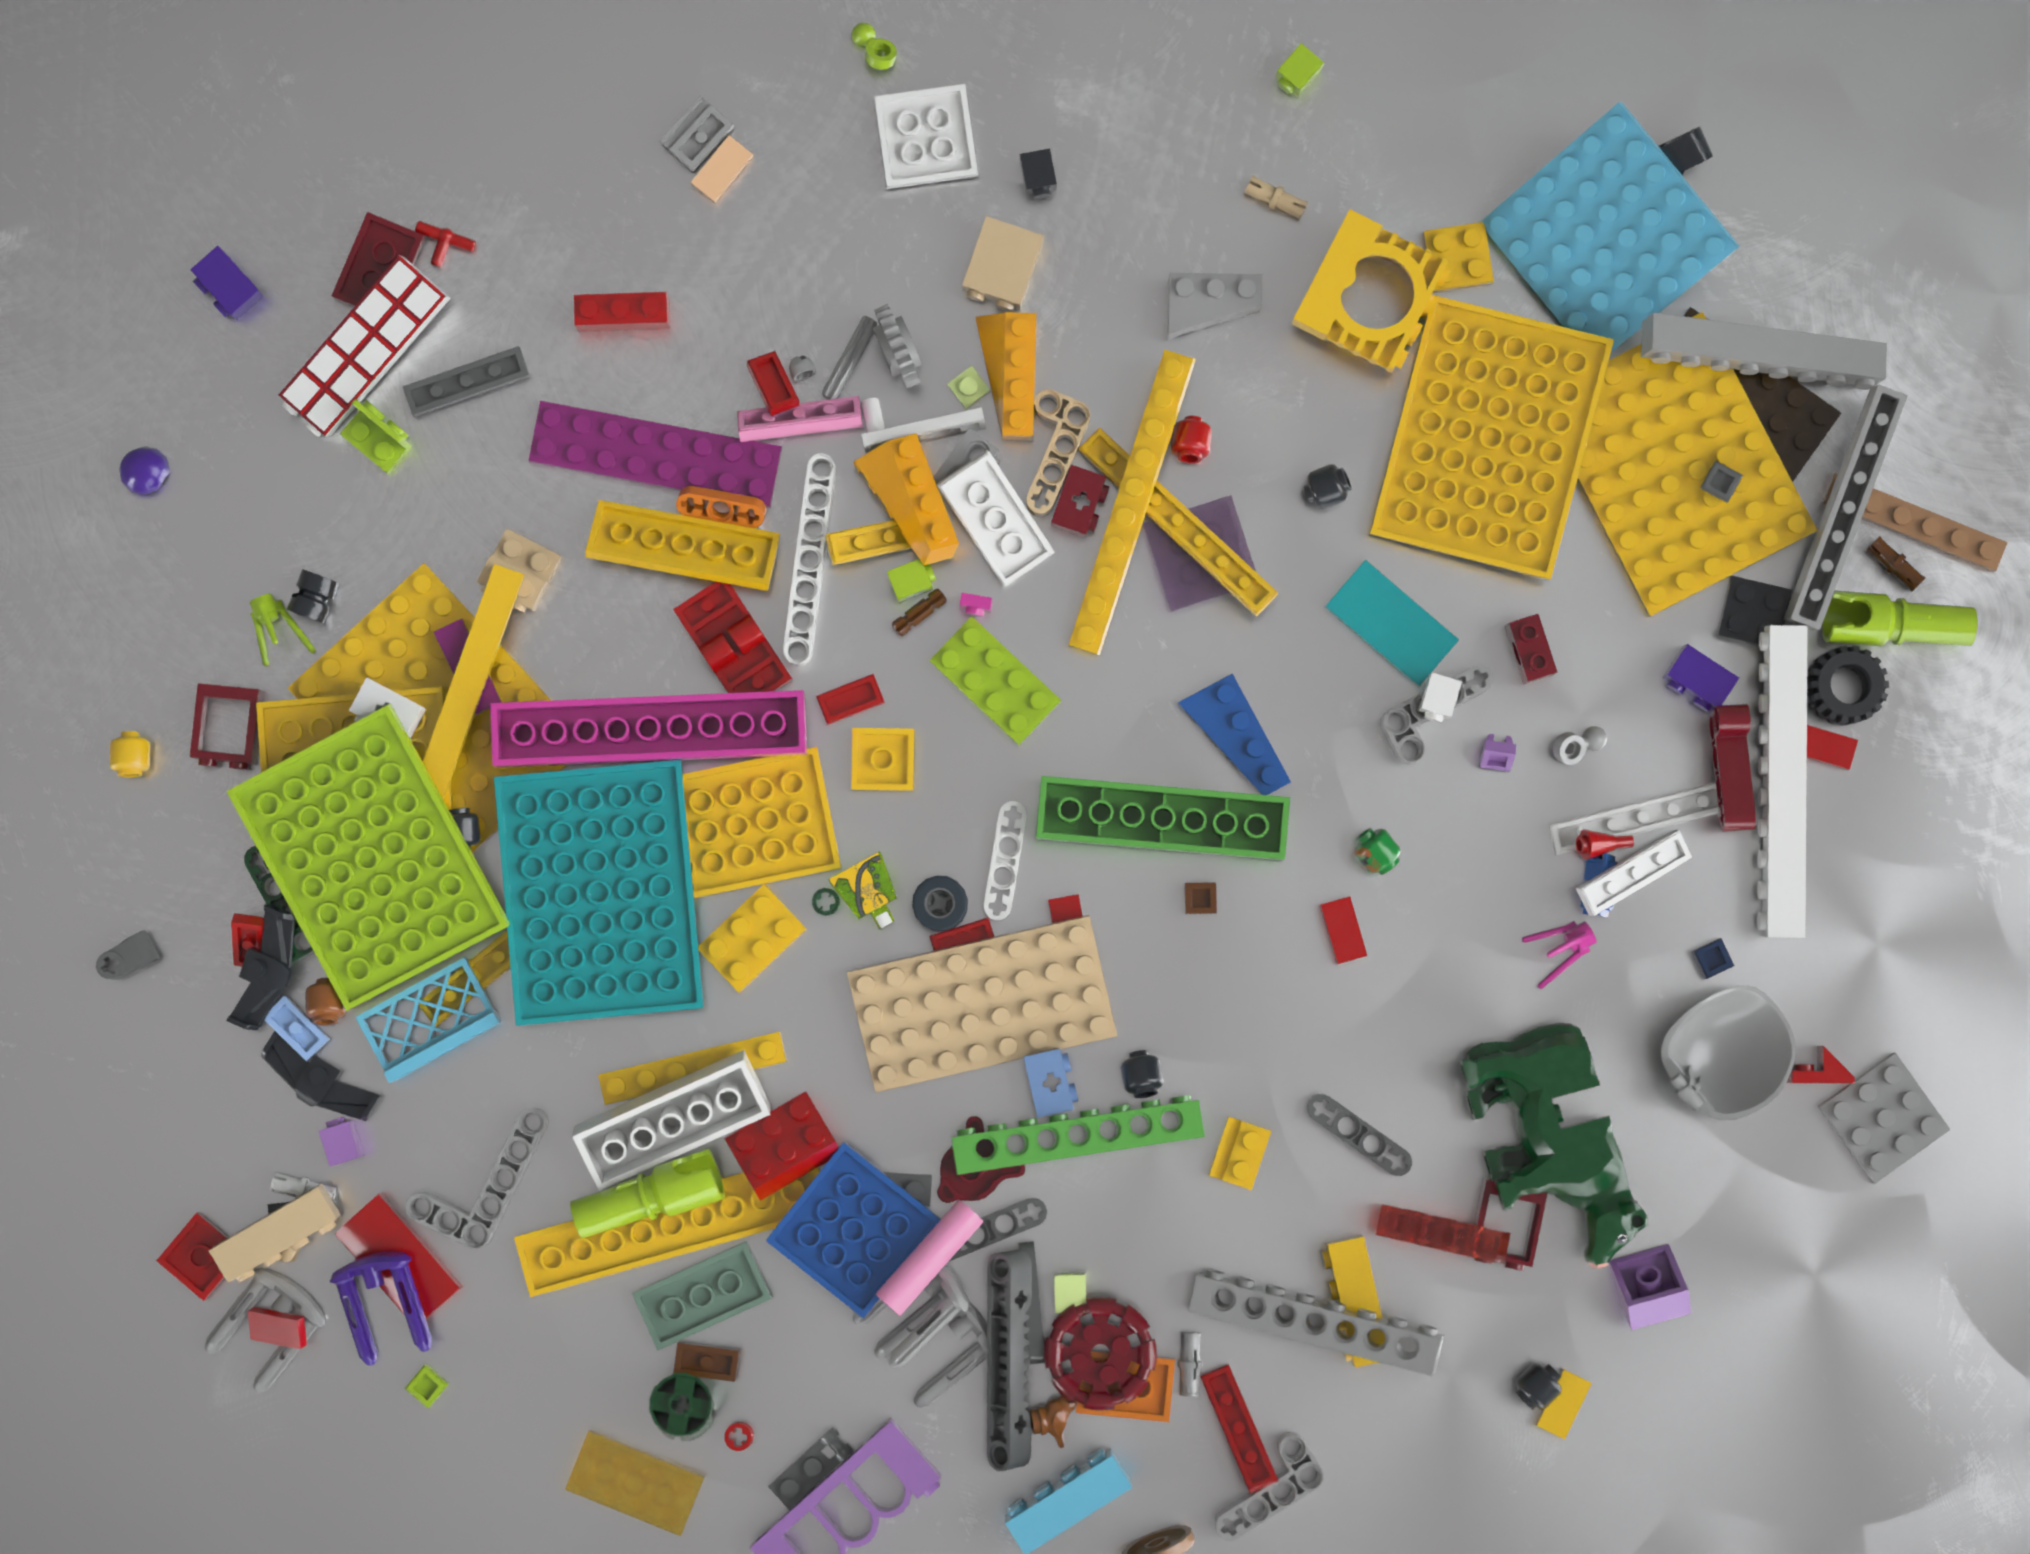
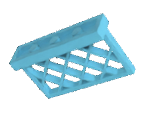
M466 957L355 1017L385 1072L383 1073L389 1083L395 1082L503 1022L498 1012L494 1010ZM461 966L468 976L465 989L448 985L451 972ZM446 975L444 983L436 981ZM430 983L442 987L438 1004L421 1000L424 987ZM471 983L476 992L469 991ZM447 988L463 993L459 1010L442 1006ZM418 991L416 998L408 996ZM467 995L479 997L485 1010L476 1015L463 1012ZM407 999L415 1002L410 1019L393 1015L399 1000ZM419 1003L436 1008L431 1025L414 1021ZM391 1005L389 1013L381 1011ZM440 1010L457 1014L454 1027L449 1030L436 1027ZM374 1014L388 1017L383 1034L371 1031L365 1019ZM461 1016L469 1017V1019L460 1023ZM392 1018L409 1023L404 1040L387 1036ZM413 1024L430 1029L427 1041L422 1045L408 1042ZM434 1031L442 1033L432 1039ZM374 1036L381 1038L380 1045ZM390 1040L403 1044L399 1057L388 1063L382 1052L385 1041ZM407 1046L414 1047L413 1050L405 1053Z

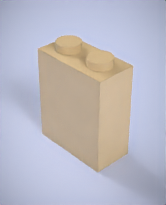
M986 216L962 284V291L967 292L966 296L978 302H984V299L994 301L997 308L1008 312H1013V309L1021 310L1044 244V235Z

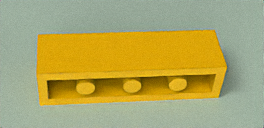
M1357 1235L1326 1242L1327 1250L1321 1251L1325 1269L1331 1268L1334 1281L1328 1282L1332 1300L1338 1299V1302L1346 1305V1310L1357 1312L1358 1308L1376 1312L1377 1318L1383 1319L1364 1236ZM1340 1322V1331L1345 1330L1346 1336L1354 1335L1355 1328L1351 1322ZM1372 1329L1370 1331V1338L1374 1343H1385L1386 1337L1382 1330ZM1344 1353L1346 1362L1352 1360V1365L1355 1368L1379 1363Z

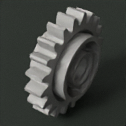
M888 304L874 309L879 325L873 327V331L892 376L895 377L900 374L906 388L919 384L920 380L916 367L922 364L902 316L894 318Z

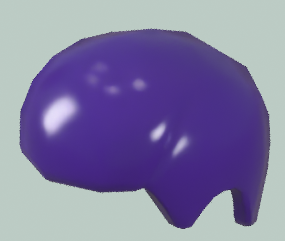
M144 446L129 451L124 456L119 466L121 482L131 492L146 495L162 487L165 478L170 473L167 458L156 448Z

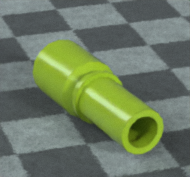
M1835 590L1821 625L1823 640L1826 643L1884 646L1888 641H1892L1894 645H1901L1903 642L1972 646L1977 634L1978 618L1974 607L1910 603L1905 598H1897L1896 601H1891L1887 594Z
M710 1149L654 1166L651 1174L645 1176L643 1173L638 1174L637 1178L619 1183L615 1187L570 1201V1209L577 1232L583 1239L647 1217L651 1220L656 1219L659 1213H664L671 1217L725 1199V1190L716 1160Z

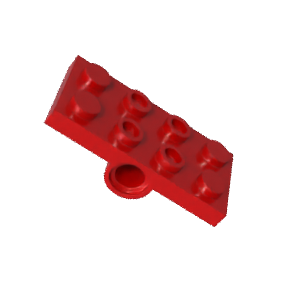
M715 581L673 609L728 693L776 691L793 680L731 584Z

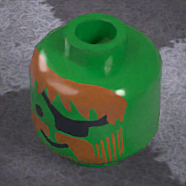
M1368 828L1356 838L1359 843L1354 849L1355 856L1369 873L1379 872L1380 875H1383L1399 863L1400 847L1387 830L1377 829L1373 831L1372 828Z

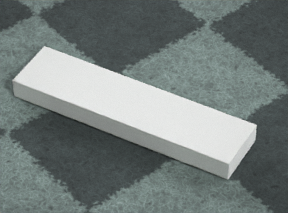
M1674 830L1577 887L1576 890L1588 915L1595 916L1691 859L1692 856L1680 830Z

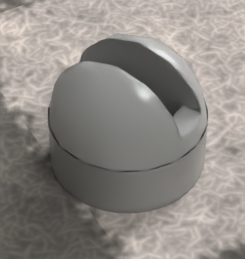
M804 355L796 356L790 361L789 370L794 381H803L816 373L813 362Z

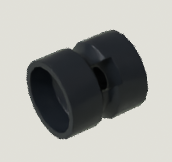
M302 569L296 584L299 592L292 594L286 610L325 624L331 609L327 603L335 599L340 583Z

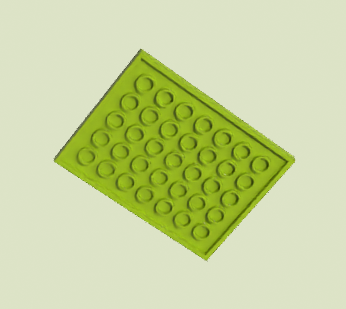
M391 704L226 791L346 1011L511 925Z

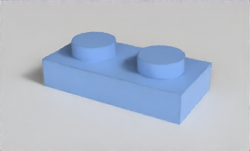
M285 995L271 1008L265 1018V1021L306 1061H309L330 1040Z

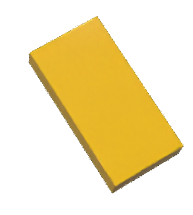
M1562 1368L1561 1378L1558 1380L1562 1387V1393L1546 1409L1542 1410L1535 1425L1565 1440L1592 1383Z

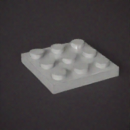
M1892 1053L1857 1078L1855 1084L1847 1085L1818 1106L1874 1184L1951 1130L1896 1053Z

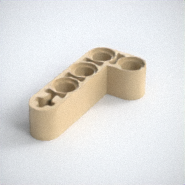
M1051 389L1039 392L1034 402L1036 415L1043 421L1056 426L1027 494V509L1036 517H1045L1053 510L1071 464L1087 431L1091 416L1086 404ZM1045 398H1051L1057 403V407L1052 412H1044L1039 406L1040 402ZM1073 410H1080L1085 415V420L1081 424H1073L1069 421L1068 414ZM1061 438H1067L1073 443V448L1066 453L1060 452L1056 448V442ZM1055 466L1061 471V476L1055 481H1050L1043 474L1045 469ZM1044 486L1048 488L1045 496V502L1048 505H1042L1038 509L1035 507V501L1032 499L1040 497Z

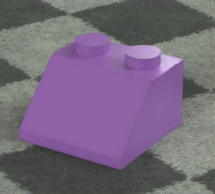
M1669 1244L1613 1259L1609 1262L1620 1303L1631 1330L1691 1314L1689 1290Z

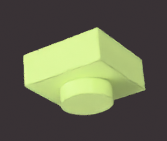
M973 366L947 384L965 410L990 393V389Z

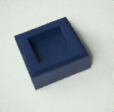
M1718 938L1692 951L1704 979L1734 967V963L1722 938Z

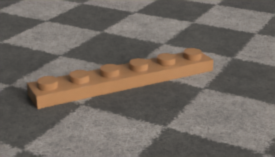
M1837 473L1832 475L1822 500L1823 504L1828 502L1838 475ZM1874 488L1862 516V519L1992 572L1997 571L2008 543Z

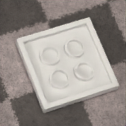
M965 84L874 96L887 189L978 176Z

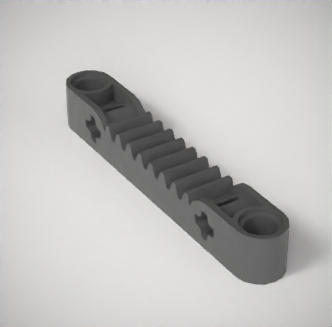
M1021 1249L994 1253L990 1257L987 1266V1458L990 1466L998 1472L1023 1467L1028 1464L1031 1458V1417L1028 1411L1025 1410L1029 1403L1023 1401V1398L1029 1394V1390L1024 1389V1384L1029 1381V1378L1024 1376V1372L1029 1369V1365L1024 1364V1359L1029 1356V1353L1024 1351V1347L1029 1344V1340L1024 1339V1334L1029 1331V1328L1024 1326V1322L1029 1319V1315L1025 1313L1028 1311L1032 1299V1264L1029 1255Z

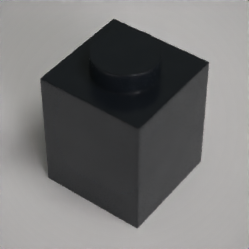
M1050 148L1020 154V165L1026 196L1033 195L1034 199L1051 196L1052 191H1057Z

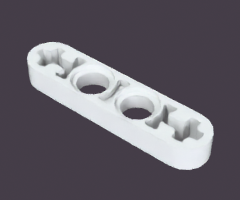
M1016 801L1005 803L1001 807L998 816L984 900L986 915L995 921L1007 918L1012 909L1027 819L1024 806ZM1011 807H1017V813L1022 814V818L1016 819L1014 829H1020L1019 835L1012 832H1000L1001 826L1008 828L1009 819L1004 817V812L1010 811ZM1004 837H1011L1017 843L1016 851L1010 855L1003 854L999 849V842ZM1000 867H1005L1011 871L1012 879L1006 885H999L994 880V873ZM991 887L998 890L1010 889L1009 896L1004 894L1002 896V904L1007 905L1006 911H1001L999 916L993 915V910L989 908V903H995L997 893H990Z

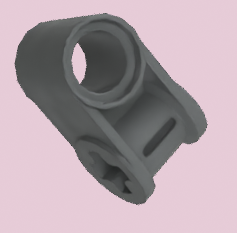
M143 930L100 955L96 961V969L99 975L105 979L119 980L134 971L150 965L158 960L160 956L148 934ZM110 959L119 962L115 967L116 973L114 971H107V967L110 966Z

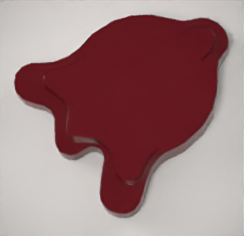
M971 1116L968 1118L965 1129L975 1128L976 1134L985 1132L983 1121L979 1117ZM981 1139L976 1144L977 1154L984 1158L989 1157L993 1152V1144L987 1139ZM951 1146L941 1161L940 1185L937 1195L944 1203H951L956 1200L979 1201L990 1195L1003 1180L1022 1176L1025 1173V1165L956 1175Z

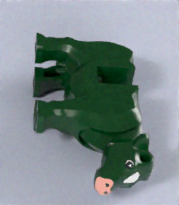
M1556 1023L1533 1029L1514 1038L1510 1042H1487L1472 1047L1467 1052L1468 1059L1459 1060L1467 1089L1475 1088L1484 1082L1479 1089L1465 1092L1473 1120L1483 1118L1489 1108L1496 1102L1499 1104L1508 1102L1515 1109V1127L1520 1143L1516 1146H1501L1498 1150L1482 1151L1490 1180H1497L1507 1171H1514L1509 1173L1506 1179L1494 1181L1502 1211L1512 1209L1516 1200L1522 1195L1539 1194L1542 1192L1549 1195L1554 1194L1556 1198L1584 1210L1588 1238L1584 1250L1585 1260L1592 1268L1600 1269L1606 1267L1616 1252L1629 1243L1640 1230L1648 1225V1215L1638 1202L1634 1200L1630 1192L1621 1151L1614 1138L1610 1116L1598 1117L1560 1128L1559 1123L1563 1122L1562 1112L1559 1104H1553L1552 1099L1600 1086L1590 1049L1580 1028L1571 1023Z

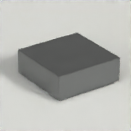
M1715 461L1700 489L1728 503L1743 475Z

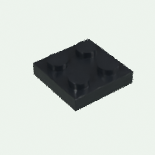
M1733 575L1730 576L1716 636L1759 646L1760 632H1764V626L1785 624L1783 619L1790 602L1792 590Z

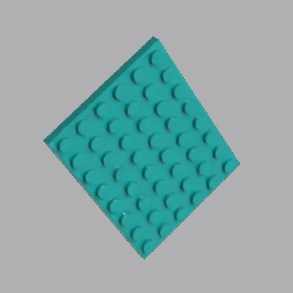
M681 760L494 777L505 910L511 924L507 927L516 1026L704 1008Z

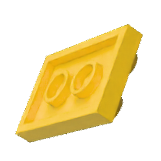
M763 884L698 946V949L735 990L740 993L807 928Z

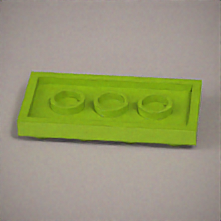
M973 616L929 660L1018 745L1061 702L1057 695Z

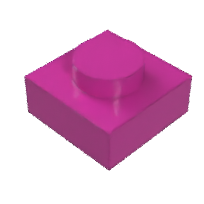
M962 593L960 608L966 609L965 614L983 617L984 612L991 613L993 600L991 597Z

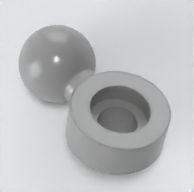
M1597 726L1587 728L1583 732L1582 737L1572 732L1562 733L1554 742V756L1557 760L1567 765L1577 764L1584 757L1586 748L1591 751H1597L1605 746L1607 741L1606 733Z

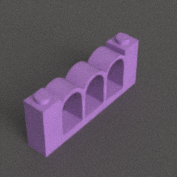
M891 1418L751 1544L750 1549L755 1554H802L785 1533L810 1511L835 1539L839 1546V1554H846L847 1547H861L872 1540L877 1533L880 1517L890 1518L902 1513L909 1505L912 1494L917 1499L922 1494L926 1498L939 1488L938 1480L941 1478V1473ZM875 1452L904 1485L905 1497L894 1507L886 1508L876 1504L850 1475ZM842 1481L867 1508L872 1517V1527L862 1536L852 1537L843 1533L818 1505Z

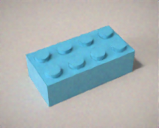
M1103 1448L1096 1450L1087 1457L1088 1463L1079 1469L1077 1465L1071 1466L1060 1474V1481L1051 1485L1050 1481L1046 1482L1034 1490L1033 1498L1027 1502L1022 1498L1007 1508L1008 1514L1005 1515V1524L1024 1554L1031 1553L1132 1488L1129 1476L1111 1448L1107 1451H1104Z

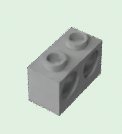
M969 428L933 476L936 484L970 462L969 454L974 448L988 450L999 465L1001 461L997 458L1000 454L999 449Z

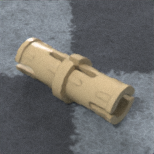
M1252 176L1244 193L1269 204L1268 208L1272 210L1277 208L1296 217L1298 220H1300L1308 204L1307 201L1283 191L1284 187H1274L1255 176Z

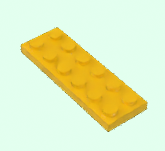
M599 500L585 550V557L768 591L780 543V533Z

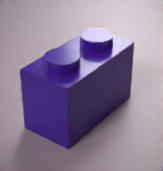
M218 245L190 269L196 276L193 283L205 295L210 292L217 299L213 305L225 318L230 314L238 320L264 297L259 289Z
M1689 644L1684 645L1662 677L1668 681L1667 686L1680 695L1684 692L1694 698L1693 703L1706 712L1710 709L1713 710L1715 706L1722 705L1739 680L1738 676Z

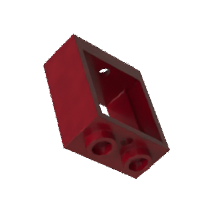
M198 683L189 757L199 759L198 765L217 767V761L229 762V768L248 770V764L257 765L259 737L256 702H264L265 691ZM208 698L250 703L244 755L202 751Z
M1483 1179L1468 1252L1475 1255V1261L1493 1264V1260L1497 1259L1506 1261L1505 1267L1523 1271L1524 1266L1533 1267L1548 1194L1544 1192L1527 1194L1517 1199L1533 1203L1523 1256L1484 1248L1479 1245L1490 1194H1498L1494 1181Z

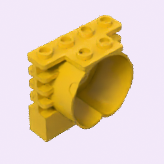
M1349 209L1292 321V325L1324 341L1327 339L1335 343L1336 346L1343 347L1353 352L1354 355L1361 356L1369 360L1370 363L1377 364L1392 373L1394 367L1401 369L1409 353L1404 350L1406 344L1412 347L1423 326L1418 323L1420 317L1426 319L1437 298L1432 295L1436 285L1441 287L1444 285L1451 271L1446 268L1449 260L1432 254V251L1428 249L1424 250L1415 245L1416 243L1409 242L1399 237L1398 234L1383 229V225ZM1375 257L1393 262L1407 273L1413 283L1414 298L1409 312L1401 321L1390 327L1374 329L1362 326L1355 322L1343 308L1341 294L1344 289L1354 283L1356 264L1363 258Z

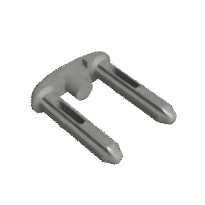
M947 1265L924 1288V1291L932 1298L943 1289L947 1293V1298L891 1352L888 1360L891 1368L896 1369L904 1366L959 1311H967L968 1296L961 1282ZM879 1299L864 1319L855 1312L853 1317L854 1323L857 1326L870 1323L887 1305Z
M267 1268L255 1269L252 1281L207 1337L205 1350L211 1354L221 1350L248 1316L247 1311L256 1306L268 1289H274L280 1294L271 1305L274 1311L290 1313L294 1306L299 1309V1313L304 1316L306 1340L310 1338L317 1327L325 1326V1315L315 1300L301 1286L288 1277ZM252 1293L253 1298L240 1315L235 1318L234 1314ZM279 1346L255 1376L253 1385L255 1391L263 1392L269 1389L300 1349L292 1348L287 1356L284 1357L283 1352L287 1347Z
M942 1289L934 1298H931L880 1340L874 1350L875 1356L879 1359L890 1357L891 1352L914 1330H910L908 1326L929 1308L935 1309L947 1298V1293ZM970 1301L967 1311H959L958 1314L960 1316L948 1326L959 1339L972 1330L977 1336L978 1341L917 1391L914 1398V1403L917 1407L921 1408L931 1405L987 1358V1322ZM970 1356L974 1357V1360L953 1378L948 1377V1374Z

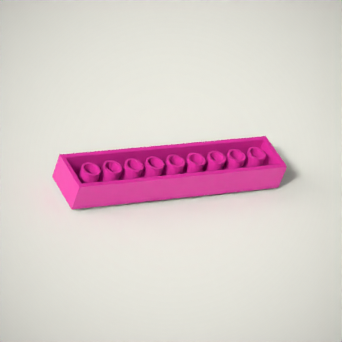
M803 690L490 703L492 765L497 768L808 755L806 701Z

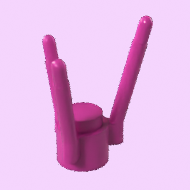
M1573 921L1565 926L1522 938V941L1526 943L1568 932V934L1564 935L1566 942L1549 951L1547 957L1551 958L1569 948L1572 952L1576 951L1538 984L1539 989H1543L1578 958L1590 952L1589 947L1597 943L1596 937L1587 922L1584 921L1577 925Z

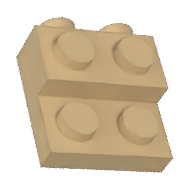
M506 528L493 555L490 554L477 580L483 586L480 591L484 593L494 564L517 571L525 576L513 608L525 613L527 608L535 612L562 556Z

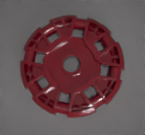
M1090 1297L1086 1298V1303L1076 1307L1074 1304L1055 1318L1051 1325L1053 1330L1050 1337L1045 1339L1044 1363L1045 1368H1049L1053 1379L1050 1381L1065 1399L1071 1403L1073 1401L1085 1405V1409L1103 1411L1115 1409V1405L1125 1401L1128 1404L1144 1391L1149 1384L1147 1379L1151 1370H1155L1157 1346L1155 1339H1152L1148 1328H1150V1325L1134 1307L1129 1304L1126 1307L1117 1303L1115 1298ZM1091 1313L1094 1323L1083 1327L1080 1317ZM1111 1314L1122 1318L1118 1327L1107 1322ZM1065 1332L1074 1335L1070 1346L1061 1343ZM1136 1333L1140 1344L1131 1347L1127 1336ZM1099 1344L1105 1345L1110 1352L1108 1359L1103 1362H1097L1091 1356L1093 1347ZM1070 1359L1073 1370L1064 1374L1060 1363ZM1131 1360L1140 1364L1136 1375L1127 1371ZM1082 1380L1093 1384L1090 1393L1079 1389ZM1118 1380L1121 1390L1110 1394L1106 1385L1113 1384Z

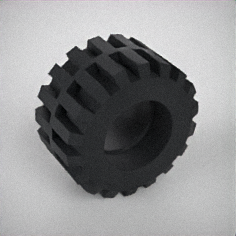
M1841 646L1819 656L1815 660L1816 662L1810 665L1808 669L1810 673L1807 676V697L1809 696L1811 700L1808 705L1811 709L1815 708L1818 711L1816 715L1819 718L1828 719L1827 722L1831 724L1839 723L1840 726L1869 719L1883 707L1881 703L1886 701L1888 696L1885 693V689L1889 688V681H1885L1884 677L1888 673L1886 668L1881 669L1879 664L1882 661L1878 657L1873 658L1871 651L1867 649L1860 650L1859 646ZM1839 668H1848L1854 671L1861 680L1862 692L1859 699L1854 703H1843L1832 692L1831 678Z

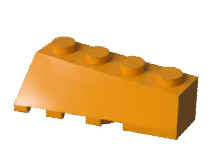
M1004 312L975 317L1002 440L1033 441L1037 313Z
M916 433L889 440L853 462L858 472H862L869 482L868 486L874 495L877 494L885 505L887 514L897 522L902 530V535L923 565L953 557L959 541Z

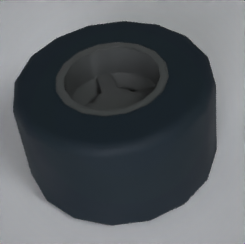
M936 875L925 879L918 885L913 895L912 908L915 917L923 926L933 931H946L955 928L963 921L968 909V898L964 888L956 880L948 876Z

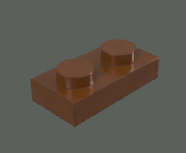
M677 1342L673 1373H688L701 1378L735 1382L740 1350Z

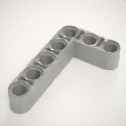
M534 1107L525 1109L519 1114L470 1213L431 1193L419 1192L410 1196L406 1201L405 1211L408 1217L468 1248L479 1249L489 1244L547 1129L549 1121L545 1111ZM530 1113H535L540 1118V1126L535 1131L527 1128L525 1124V1119ZM516 1141H520L526 1146V1154L521 1159L513 1156L511 1151L512 1145ZM502 1169H506L512 1174V1183L507 1187L502 1186L498 1182L497 1176ZM491 1197L498 1202L499 1208L496 1214L491 1215L485 1211L484 1201L486 1198ZM418 1198H423L428 1203L429 1209L425 1215L418 1214L414 1209L415 1201ZM445 1212H451L456 1217L457 1222L453 1229L446 1228L442 1223V1216ZM475 1225L480 1226L485 1234L483 1241L480 1243L474 1242L470 1237V1229Z

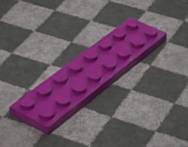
M540 401L528 461L679 491L686 486H697L759 498L765 503L766 507L771 508L782 446L757 441L740 442V438Z

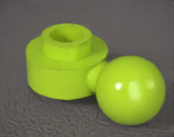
M862 22L855 25L851 34L852 40L856 45L866 47V62L871 67L880 70L892 67L897 54L895 45L886 39H875V29L869 23Z

